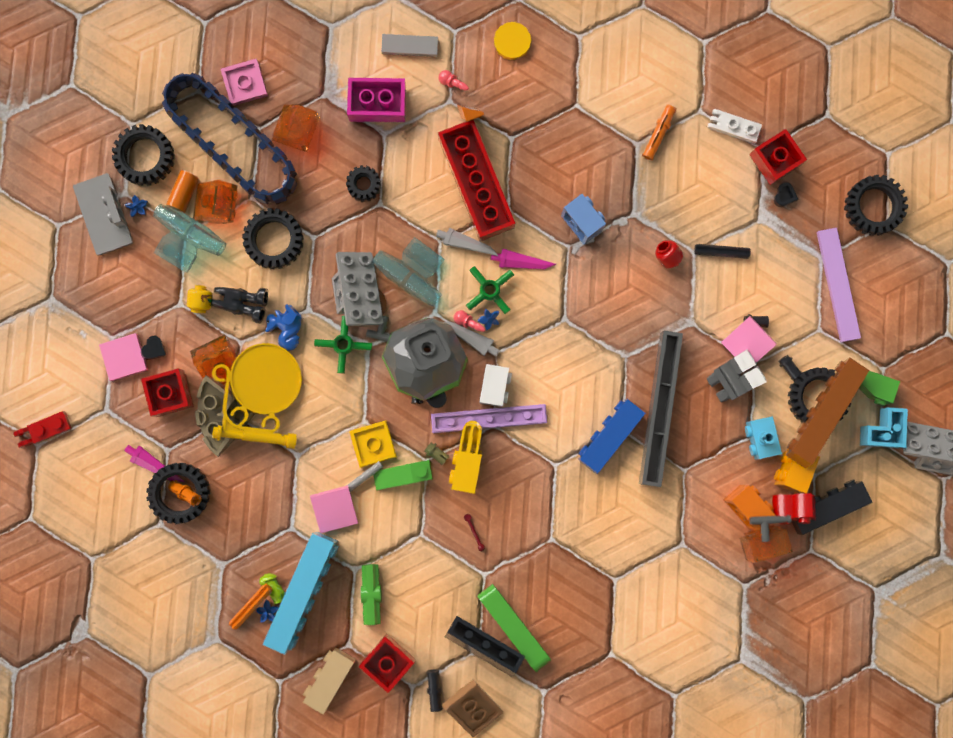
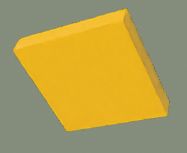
M386 420L349 431L359 468L397 457Z

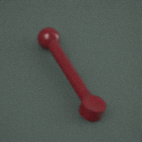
M465 514L464 520L468 522L478 544V550L482 552L485 550V545L481 543L471 521V515Z

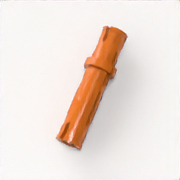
M671 105L665 106V110L661 118L657 120V126L642 154L645 159L653 161L666 131L671 127L670 123L677 111L675 107Z

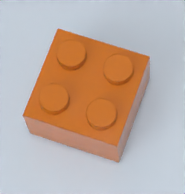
M739 485L723 499L745 526L751 530H760L761 524L750 525V517L775 516L772 512L774 508L769 502L763 501L759 497L760 492L753 485Z

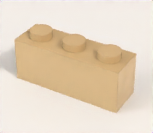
M335 648L333 652L329 650L323 660L326 662L323 669L319 667L313 677L316 679L313 686L308 685L303 694L306 697L303 703L324 714L356 659L338 648Z

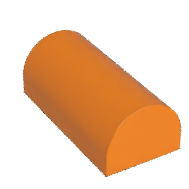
M180 170L166 206L185 213L199 178L189 172Z

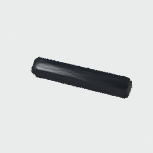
M696 244L694 254L748 259L751 255V249Z

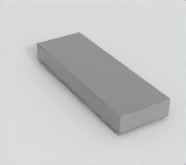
M382 34L381 54L437 57L438 37Z

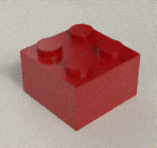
M787 129L759 145L749 154L770 186L807 161V158Z
M178 368L141 379L150 416L160 417L194 407L184 370Z
M386 633L360 663L359 668L389 693L412 667L416 659Z

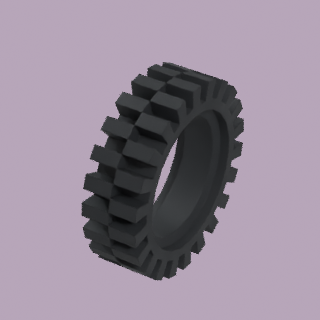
M139 124V127L133 125L131 126L132 130L126 128L124 135L121 133L118 135L120 140L114 141L116 148L112 147V152L114 153L112 160L115 162L113 164L118 169L117 171L125 179L133 184L137 183L139 186L144 184L151 186L152 182L157 184L160 178L164 180L166 178L164 175L166 173L169 174L171 172L170 166L173 167L174 165L172 159H175V155L173 154L174 149L171 146V142L159 129H154L150 125H147V127L144 124ZM149 139L157 143L160 149L158 163L148 171L133 170L127 161V153L130 146L138 140Z
M879 175L868 176L855 184L847 193L848 197L845 198L847 205L844 206V211L848 210V213L845 215L846 218H851L849 222L851 225H856L854 229L857 231L861 229L862 234L869 233V236L876 234L879 236L888 233L902 223V218L906 217L907 214L905 210L908 209V204H905V202L908 201L907 196L903 197L905 190L902 189L900 191L898 187L901 185L899 183L894 184L893 178L887 180L885 175L881 177ZM878 189L888 195L892 202V212L887 220L874 222L863 215L860 209V199L865 191Z
M267 208L268 211L260 210V214L257 215L255 213L252 215L254 218L252 220L249 219L247 227L244 226L243 229L245 233L242 234V238L244 239L243 246L246 249V253L255 263L264 268L281 269L285 265H291L290 262L297 259L296 256L300 255V249L303 248L302 240H304L301 227L295 218L286 211H281L277 208L275 210ZM271 222L281 223L286 226L291 237L288 248L275 256L265 255L260 252L256 244L258 231L262 226Z
M817 367L802 372L800 376L793 380L794 383L789 387L791 391L788 392V396H790L788 405L791 404V412L796 414V419H800L801 423L807 421L808 417L806 415L809 411L803 401L805 387L814 380L827 382L831 376L834 377L836 374L835 370ZM847 409L845 410L844 414L842 415L839 421H841L844 418V415H847V413L849 412Z
M173 463L162 467L158 472L154 473L153 478L148 483L149 487L146 490L148 497L146 499L150 503L148 505L149 508L153 509V514L155 516L158 515L160 520H165L170 524L187 523L195 519L205 510L210 499L209 482L206 481V476L200 472V469L195 468L191 464ZM174 475L185 476L195 485L196 493L201 496V502L187 510H172L162 501L161 488L163 483Z

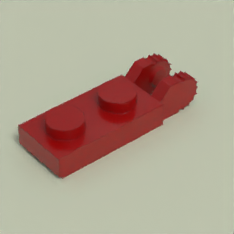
M61 411L27 425V427L19 429L13 434L14 437H20L30 433V439L18 443V447L23 448L33 443L37 444L72 428L66 412Z

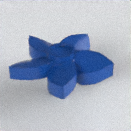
M134 195L132 198L133 203L125 204L128 209H131V218L137 212L141 215H146L143 208L147 205V200L139 201L138 197Z
M485 309V316H481L478 319L479 323L484 324L486 330L490 329L492 324L500 325L496 319L499 311L490 313L489 310Z
M266 600L263 607L256 609L257 613L262 614L260 618L261 623L267 619L273 621L275 618L273 613L279 607H271L270 602Z

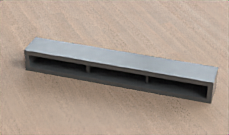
M665 330L660 333L639 484L662 486L683 333Z

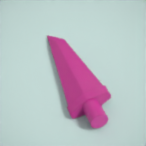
M503 248L501 254L497 253L498 256L491 255V260L500 261L499 267L546 269L556 265L555 263Z
M128 445L124 450L132 456L130 462L153 473L165 467L164 464L140 445L137 449ZM177 475L167 479L169 481L185 482Z

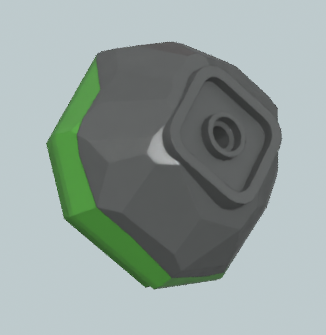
M425 318L391 332L382 355V359L398 392L423 401L459 386L468 362L452 326L433 318ZM424 348H429L431 351L426 353Z

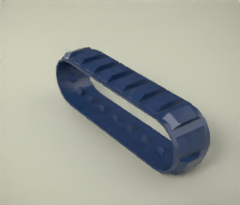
M181 73L174 76L168 84L166 83L162 92L164 96L162 104L168 116L196 144H199L200 148L209 157H212L223 170L226 169V172L234 181L240 182V186L250 196L254 194V198L257 201L266 205L269 202L276 203L277 205L286 201V198L294 193L297 186L294 177L297 176L291 160L287 161L288 158L285 153L277 146L274 147L272 141L264 133L261 134L259 129L250 120L247 121L245 115L237 108H234L232 103L224 95H221L210 82L206 83L202 76L195 73ZM188 87L202 88L206 91L204 95L208 99L213 97L219 102V110L222 112L227 110L233 116L231 121L235 125L241 123L247 129L245 134L248 137L253 135L260 142L258 147L261 150L267 148L273 154L272 160L275 163L280 161L286 166L282 169L284 175H287V180H284L282 183L283 187L274 190L272 193H268L264 189L259 192L253 188L256 183L252 179L246 181L240 175L242 170L238 166L233 169L227 163L229 157L225 153L219 155L214 151L215 144L212 141L206 143L200 137L202 131L198 127L194 130L186 124L188 118L185 115L179 117L175 113L178 107L174 102L179 92Z

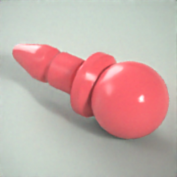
M444 70L440 72L438 78L442 85L469 90V87L464 82L458 80L457 76L450 71Z
M459 310L454 314L456 324L485 332V328L480 323L474 321L471 315L468 316L467 312Z

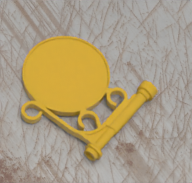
M261 343L250 346L242 351L234 360L230 370L223 364L215 366L212 370L213 379L217 382L225 381V379H220L216 376V370L223 368L226 371L222 427L221 425L213 427L212 438H215L216 441H220V437L242 439V441L279 444L289 449H295L296 434L287 433V435L274 433L280 426L275 413L289 407L297 398L301 388L302 376L300 367L292 354L278 345ZM229 384L234 398L241 405V407L234 408L230 416H233L237 410L244 413V419L238 425L234 424L227 415ZM247 410L256 414L268 415L262 420V428L266 426L267 419L275 421V428L270 430L243 427L242 425L248 419Z

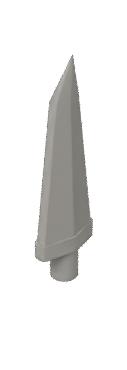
M449 228L448 232L437 231L436 237L444 239L443 245L498 256L491 246Z
M444 322L451 325L455 334L480 352L481 355L485 356L487 352L494 356L498 354L499 349L492 346L494 340L491 338L489 339L454 322Z

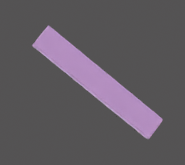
M837 228L818 231L816 233L840 342L860 339V331Z
M546 404L431 414L432 433L462 431L465 423L471 420L477 421L482 429L547 423Z

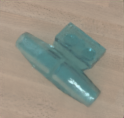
M163 204L158 205L155 209L153 217L170 231V233L162 237L154 251L156 255L188 273L197 258V248L217 256L223 253L226 242L208 227L185 213Z
M414 237L405 248L402 260L382 250L373 258L372 263L389 280L414 298L434 307L442 296L427 278L436 273L445 259Z

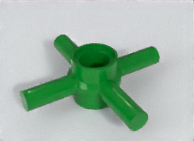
M473 266L469 271L481 285L480 294L468 302L466 307L471 311L484 299L494 300L502 312L507 314L511 309L499 296L500 287L511 279L514 273L508 270L496 281L486 280L476 266ZM487 286H493L495 293L489 295L484 289Z
M342 316L340 335L334 340H314V347L334 348L335 352L339 354L337 373L345 374L346 355L353 349L372 351V343L353 342L352 338L348 336L349 326L346 325L345 316ZM347 340L348 347L344 350L339 349V342Z

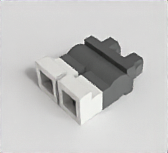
M748 349L716 368L714 373L707 378L711 387L720 382L723 385L724 389L716 393L720 402L729 399L734 400L767 382L758 366L741 375L742 372L757 364Z

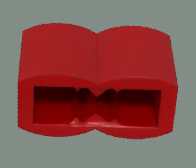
M813 494L772 496L773 513L775 516L790 515L791 521L798 520V523L808 524L811 523V520H816L815 496Z

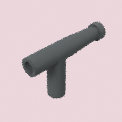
M382 316L383 324L378 326L377 331L368 329L366 337L388 342L390 335L385 334L389 317Z
M791 516L750 517L749 521L750 525L761 524L762 542H770L769 524L791 523Z

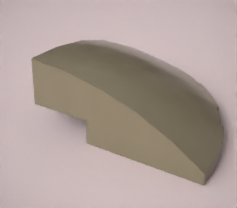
M205 375L196 396L198 398V409L195 411L197 426L201 428L204 436L202 438L203 441L218 457L235 439L220 437V441H216L215 438H212L213 427L218 425L222 427L225 386ZM229 389L227 415L234 424L238 425L244 419V413L237 410L233 416H230L231 411L236 407H241V405L234 398L231 389ZM247 410L248 419L242 425L243 427H246L255 413Z

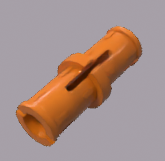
M172 480L169 483V491L175 493L180 500L187 501L192 506H197L201 502V496L193 492L191 487L183 485L177 480L175 482Z

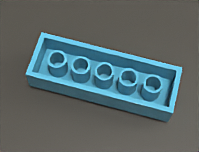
M318 531L311 534L263 642L264 646L282 654L295 648L299 639L296 635L304 628L307 621L305 615L312 610L315 603L313 597L319 593L323 585L321 578L327 575L331 567L329 560L335 557L339 546L336 545L338 540Z

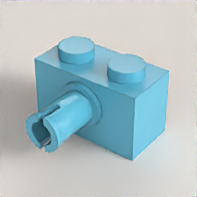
M773 416L746 422L745 433L750 438L751 445H749L751 456H754L755 459H763L782 454Z

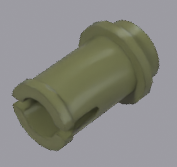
M431 442L424 450L427 453L426 455H430L443 465L449 458V455L439 449L436 443L433 444Z

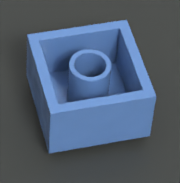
M581 194L563 208L561 217L583 245H585L602 232L606 225L604 222L606 219L600 211L597 212L593 208L592 200L588 196L585 197Z

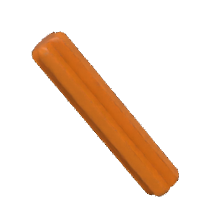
M268 584L263 585L229 622L232 629H238L270 595L273 589Z

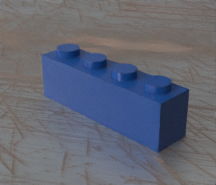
M628 399L624 400V402L620 400L614 407L616 412L613 416L608 415L602 422L604 427L601 431L596 430L590 438L592 440L588 447L584 445L578 453L580 455L578 460L595 474L600 472L645 415L644 411Z

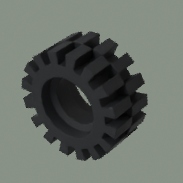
M360 165V168L354 167V171L349 172L350 175L346 178V186L350 195L355 200H361V202L367 200L369 202L371 198L375 199L376 195H379L381 181L375 169H371L367 165L366 167ZM361 177L370 179L371 186L369 189H358L356 185L358 179Z

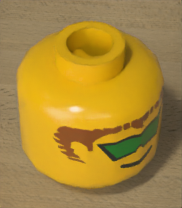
M195 285V288L188 290L186 305L191 309V312L206 313V310L211 309L213 293L210 290H206L207 286Z

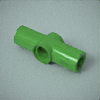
M379 564L362 565L361 603L363 604L364 625L381 624L380 603L382 602L381 585H379Z

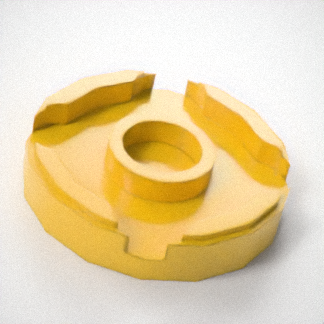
M508 22L498 28L494 36V45L500 56L508 60H516L525 56L529 51L531 37L525 26L516 22Z

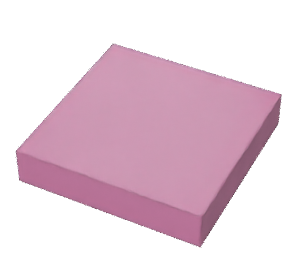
M257 59L221 69L228 97L233 106L268 96Z
M751 316L721 342L734 356L748 349L755 362H758L777 345Z
M137 333L99 344L109 381H115L148 370L146 360L141 356L142 346Z
M348 485L310 495L320 533L358 524Z

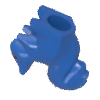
M286 304L285 313L275 310L277 317L273 314L267 316V328L265 331L270 333L278 327L282 331L278 337L279 346L287 351H291L299 344L300 337L297 333L301 328L303 317L292 305Z

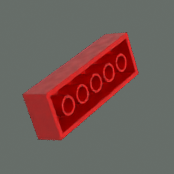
M474 120L466 121L438 132V140L479 241H484L514 229L516 223Z

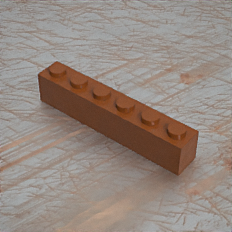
M850 357L844 362L841 360L835 367L837 372L834 377L831 376L827 380L825 392L822 391L816 398L817 405L808 411L806 415L808 419L797 429L796 432L799 434L796 439L793 438L787 445L789 450L786 456L805 469L815 462L870 371Z

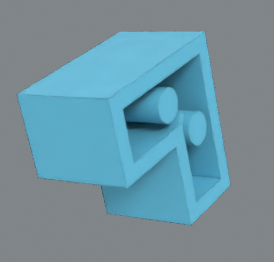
M880 409V426L860 427V446L906 448L908 409Z

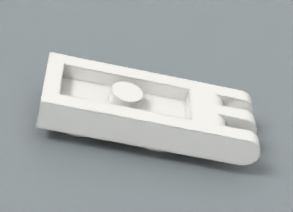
M713 109L712 114L715 116L710 118V121L713 123H709L707 128L753 144L756 143L762 124Z

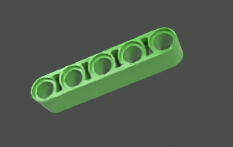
M493 584L477 595L519 652L525 656L526 661L535 672L551 661L548 654Z

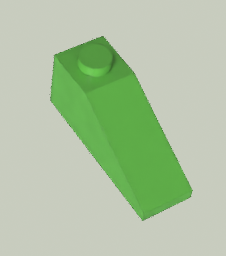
M869 371L859 389L868 398L874 400L875 404L886 406V404L894 403L900 381Z
M430 460L382 469L374 474L376 490L433 479Z

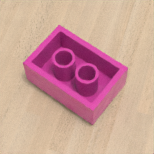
M348 78L347 116L349 122H406L405 78Z

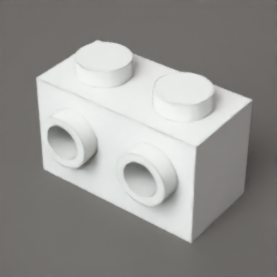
M486 364L479 403L502 407L503 403H507L509 392H505L506 384L510 385L512 373H508L509 368Z

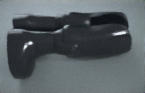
M214 288V293L224 296V301L212 299V306L232 312L234 315L246 314L252 317L253 322L261 324L265 315V308L248 306L243 304V302L247 301L267 306L268 289L260 288L257 293H249L242 288Z

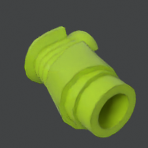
M267 573L260 578L259 583L261 586L268 584L273 589L270 597L274 604L282 602L285 591L278 584L277 576Z

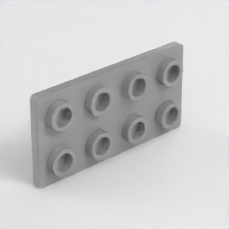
M108 173L73 185L96 255L100 256L133 244L114 185Z
M337 252L338 272L332 277L337 314H345L347 326L382 325L383 317L372 253Z
M907 422L906 448H903V453L917 457L914 461L915 468L953 475V430Z

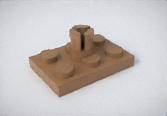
M474 679L442 704L445 711L472 737H475L504 713L499 705Z

